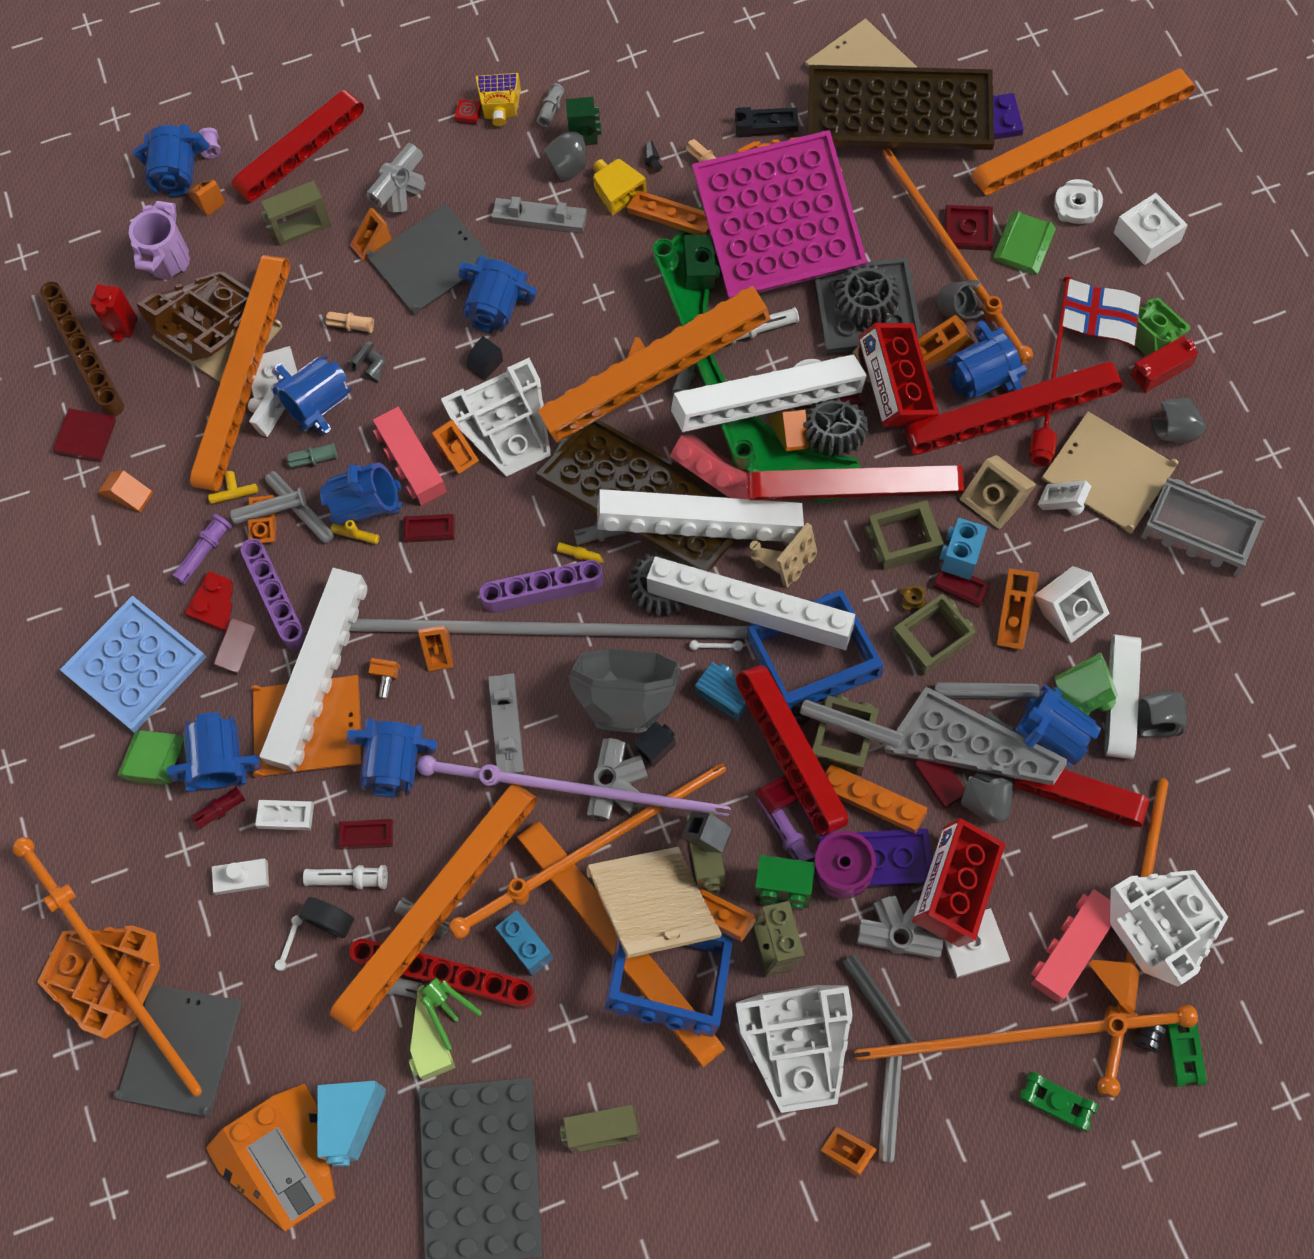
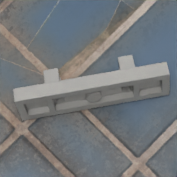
M512 197V200L496 198L492 213L493 223L583 233L587 217V209L568 207L566 203L557 202V205L522 201L520 197Z
M513 673L490 676L488 679L496 764L502 772L525 775L515 675ZM498 702H510V704L498 705Z

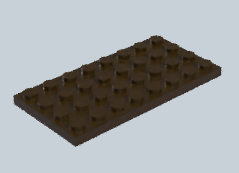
M809 65L807 135L830 130L834 146L993 150V69Z
M599 419L577 431L536 472L535 480L595 515H597L600 489L729 498L696 474ZM624 531L677 563L707 572L714 567L736 540L734 538Z

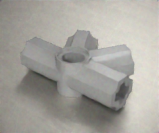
M408 143L392 163H384L380 168L379 178L367 191L366 197L379 208H382L387 202L389 212L406 211V191L418 195L419 192L424 190L426 184L422 175L412 171L424 156L421 150L414 144Z
M613 738L603 739L597 769L594 772L593 785L639 792L631 784L648 778L641 755L623 761L626 743ZM604 775L614 777L610 784L604 785L600 783V779ZM591 796L587 817L599 821H610L614 802L628 814L634 811L640 803Z
M889 896L874 903L873 907L879 922L861 919L857 933V944L886 949L894 954L907 953L938 960L941 957L944 939L931 932L923 931L924 928L912 922L918 900L903 915L896 896ZM893 935H903L906 939V944H897Z

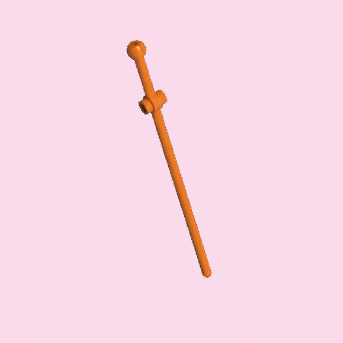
M886 148V151L883 149L882 154L962 274L967 280L979 281L889 148ZM981 283L979 287L971 286L983 303L982 311H984V318L990 322L995 321L999 328L1005 330L1004 334L1015 346L1021 364L1031 361L1033 358L1032 349L1029 346L1022 345L1001 314L1003 305L1000 298L996 296L990 297Z
M720 763L668 794L667 797L682 799L724 774L727 768L723 767L724 764ZM650 805L527 881L521 878L511 880L507 887V893L466 918H453L448 926L452 935L456 939L465 938L472 926L508 904L524 905L530 897L531 890L667 807Z
M1161 778L1157 782L1141 877L1153 874L1168 789V780L1165 778ZM1127 949L1125 963H1132L1136 967L1137 963ZM1119 1001L1116 1007L1109 1005L1105 1012V1017L1110 1013H1119L1124 1017L1138 1016L1135 1012L1130 1014ZM1114 1020L1112 1023L1114 1030L1118 1027L1117 1020ZM1124 1034L1112 1036L1105 1076L1101 1077L1097 1084L1099 1093L1106 1097L1114 1098L1120 1092V1083L1116 1078Z
M27 837L17 839L13 844L12 851L17 857L26 860L50 894L43 899L50 912L52 913L57 909L63 912L191 1094L199 1096L202 1093V1089L195 1077L70 904V901L76 898L73 890L68 884L60 888L35 855V845L31 839Z
M1182 1005L1176 1012L1124 1017L1119 1013H1110L1104 1020L856 1049L854 1053L869 1052L870 1054L869 1056L854 1058L860 1061L1107 1032L1111 1036H1121L1127 1029L1179 1023L1185 1028H1190L1197 1024L1198 1016L1196 1009L1191 1005ZM1114 1020H1117L1118 1027L1114 1030L1112 1023Z

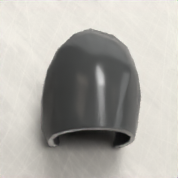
M567 132L560 135L544 149L561 182L570 180L585 167L587 152L584 137L577 132Z
M964 280L950 283L941 288L936 298V306L939 312L948 319L957 315L962 321L978 319L983 316L984 311H975L978 303L975 293L971 286L979 287L980 282L977 280Z
M1191 398L1162 401L1161 407L1164 409L1167 417L1151 419L1156 436L1160 440L1167 442H1192L1199 439L1206 431V423Z
M1163 690L1140 698L1138 701L1137 724L1141 736H1180L1184 734L1187 725V703L1184 695L1174 690Z
M977 771L975 776H970L967 781L961 804L978 818L988 823L1007 821L1010 817L1012 805V782Z

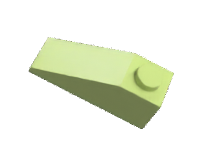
M422 985L418 987L410 1047L413 1058L409 1060V1064L414 1076L419 1075L425 1081L454 1069L455 1065L450 1051L446 1049L427 1008L420 1001L424 998L419 992L424 987Z

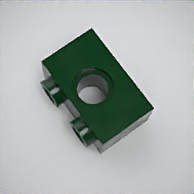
M594 98L566 99L569 132H577L582 135L585 146L597 145V135H602L601 122L596 121L600 120L599 106H594Z
M684 235L683 254L686 289L714 288L715 279L720 277L719 264H715L717 257L711 235Z

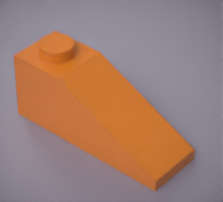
M954 315L918 339L926 367L947 359L975 343L965 323L957 315Z
M1009 568L997 645L1017 649L1024 648L1035 601L1034 595L1037 591L1039 572Z

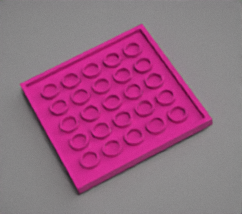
M830 130L692 164L728 300L736 296L739 291L748 289L751 286H754L757 293L848 271V269L852 270L857 265L864 267L868 263Z

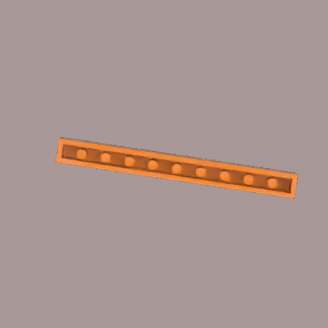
M754 286L743 289L731 299L718 303L705 314L697 315L686 325L679 326L665 337L654 340L646 348L633 352L627 359L611 365L601 374L590 377L582 385L569 389L563 396L545 403L542 408L538 409V412L550 434L558 443L771 320L768 309Z

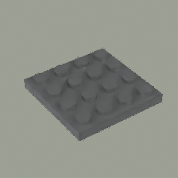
M908 257L868 262L869 268H873L877 264L878 270L881 271L886 268L887 274L893 273L894 280L898 281V288L901 291L899 306L896 308L894 315H889L887 321L881 319V323H913L917 338L922 337ZM847 271L814 279L826 354L854 351L860 345L858 336L869 328L866 322H862L859 326L857 320L849 322L848 316L842 317L841 310L837 307L835 299L836 285L840 282L841 276L846 275ZM854 289L849 292L851 298L855 296L856 291ZM884 292L880 294L882 302L886 299Z

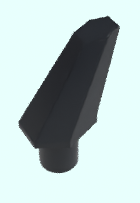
M649 141L645 146V165L651 166L655 172H659L662 169V165L659 162L660 156L653 141Z

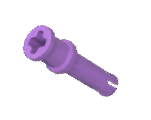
M217 514L212 515L213 520L204 531H200V539L182 561L178 569L172 574L182 584L186 585L212 548L218 547L221 537L227 530L232 528V525Z
M758 799V803L780 835L784 851H788L793 860L814 862L815 854H811L804 843V836L796 832L784 811L781 809L770 815Z

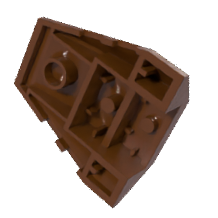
M221 270L196 278L195 283L183 286L181 283L175 285V289L164 293L162 290L153 292L137 303V307L157 338L191 361L212 356L229 343L239 327L251 289Z

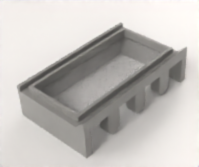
M1168 477L1141 538L1146 540L1149 532L1152 531L1164 536L1162 545L1166 547H1171L1173 542L1176 541L1188 546L1186 554L1190 557H1196L1199 551L1212 556L1210 564L1214 567H1220L1223 561L1237 566L1233 576L1238 577L1246 566L1247 559L1266 516L1259 514L1256 510L1238 506L1229 499H1221L1211 495L1204 489H1196L1186 485L1185 482L1179 479Z

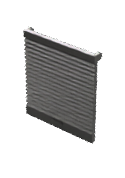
M446 204L375 252L369 250L366 253L369 261L414 315L464 281V279L458 277L459 266L462 262L475 265L477 258L480 256L486 257L485 259H492Z
M152 985L144 1007L201 1086L202 1093L199 1096L191 1094L144 1026L139 1022L120 1089L115 1091L114 1098L211 1118L219 1083L223 1075L222 1072L226 1064L227 1054L229 1053L230 1043L234 1036L233 1032L237 1025L236 1021L238 1020L243 1001Z

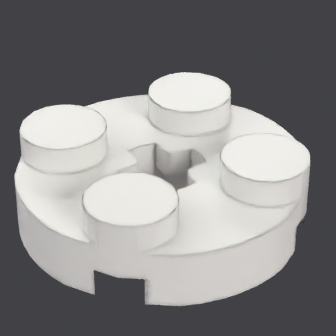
M1075 179L1066 182L1065 186L1057 190L1054 199V207L1058 213L1059 220L1074 224L1094 222L1103 204V196L1098 189L1097 192L1092 187L1093 184L1086 180ZM1076 199H1080V202L1084 204L1078 205L1074 202Z

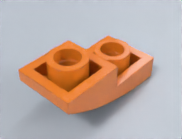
M275 496L249 497V505L275 498ZM276 513L249 519V539H257L262 544L275 542Z

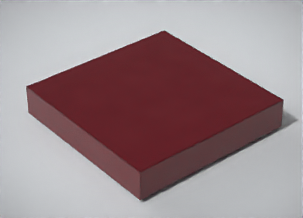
M946 205L945 231L957 249L992 251L993 207Z
M68 408L53 451L58 455L101 462L116 423L115 417Z

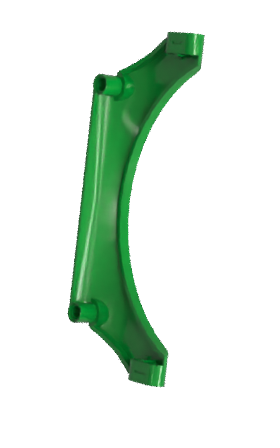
M682 230L672 240L659 239L653 244L654 265L659 270L680 326L691 322L697 315L707 312L711 288L686 289L683 254L684 235L694 234ZM713 353L695 363L704 386L727 382ZM757 416L719 424L732 455V464L740 470H747V473L756 471L861 468L857 457H839L837 454H832L829 457L828 453L820 454L819 450H812L811 447L808 449L785 451L773 428ZM744 452V453H746V454H748V455H747V456H740V455H738V454ZM823 498L807 500L823 504L826 502L836 501L842 498Z

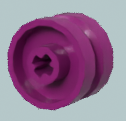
M837 831L827 835L819 844L815 854L814 877L818 886L827 895L835 898L851 899L862 894L870 885L876 867V855L871 843L862 835L852 831Z

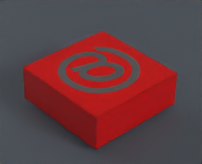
M459 99L454 115L455 122L477 125L482 108L481 102Z

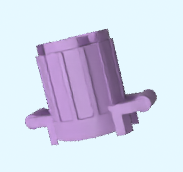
M156 201L153 206H144L143 212L136 216L129 226L128 234L134 250L135 269L149 271V273L160 279H173V276L180 271L185 272L190 261L189 249L176 225L175 203Z

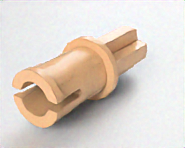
M695 139L690 140L686 146V150L699 162L716 158L712 150H707Z
M328 312L326 314V324L328 326L346 328L347 331L359 330L372 333L374 328V319L372 317L355 316L352 312L349 314Z

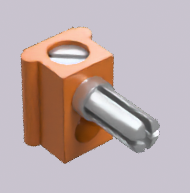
M371 658L368 673L372 676L382 677L378 696L385 699L388 697L390 682L392 679L397 680L400 664L395 661Z

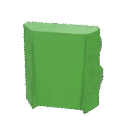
M1019 210L1011 213L993 260L1037 275L1046 252L1050 247L1056 228L1051 221L1046 222L1022 214Z
M1158 297L1150 299L1139 310L1135 346L1146 357L1184 335L1190 330V326Z
M1102 653L1055 676L1057 688L1062 691L1061 697L1086 715H1089L1095 709L1100 711L1110 710L1116 704L1118 695Z
M143 730L136 731L117 776L138 784L164 786L165 784L172 783L173 781L169 779L167 768L171 765L175 766L177 758L182 755L184 737L176 734Z

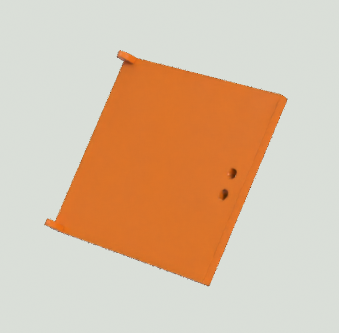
M358 675L331 678L332 686L330 691L325 693L322 700L323 709L321 715L316 717L313 724V736L309 742H306L303 750L305 751L304 760L300 766H297L295 772L362 765V746L349 745L346 742L347 732L350 729L361 730ZM287 684L268 687L252 686L254 755L258 757L263 749ZM259 757L261 767L259 770L253 771V776L260 778L295 772L267 765Z

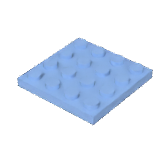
M131 596L60 670L135 733L203 662L206 656L134 596Z

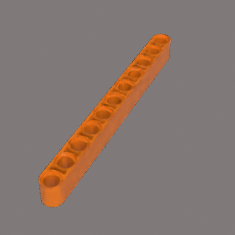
M1177 69L981 164L972 172L971 177L985 195H990L1186 99L1194 92L1196 85L1182 69Z
M263 255L260 259L191 471L190 483L193 488L219 491L252 391L251 388L255 379L253 375L256 376L289 275L290 263L288 258Z
M512 784L338 998L330 1011L331 1017L352 1032L357 1031L531 813L537 802L535 795L516 784Z
M536 821L517 836L521 845L542 871L568 856L540 821ZM574 864L551 878L550 881L610 955L614 957L618 937L598 892ZM649 954L630 958L626 956L623 971L646 999L696 1012ZM683 1029L672 1030L703 1068L725 1050L715 1035L713 1037L703 1034L696 1036L691 1031Z

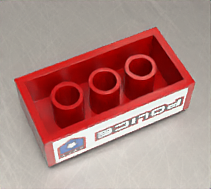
M874 323L861 333L858 338L882 426H908L913 422L938 415L939 412L914 324Z
M961 818L945 825L912 922L957 947L976 941L1006 843Z

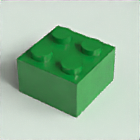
M760 855L755 886V900L760 901V904L764 906L789 901L792 910L800 911L803 910V907L809 908L815 863Z

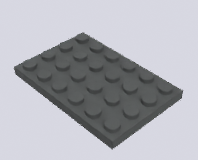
M533 1078L419 1088L425 1259H527L543 1257Z

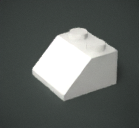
M1074 566L1034 595L1043 616L1069 643L1074 642L1110 614L1093 574Z

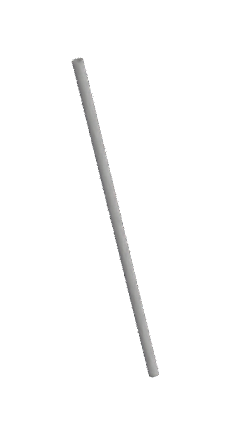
M357 619L355 623L351 624L349 631L419 633L418 630L445 626L449 629V633L727 639H747L748 626Z

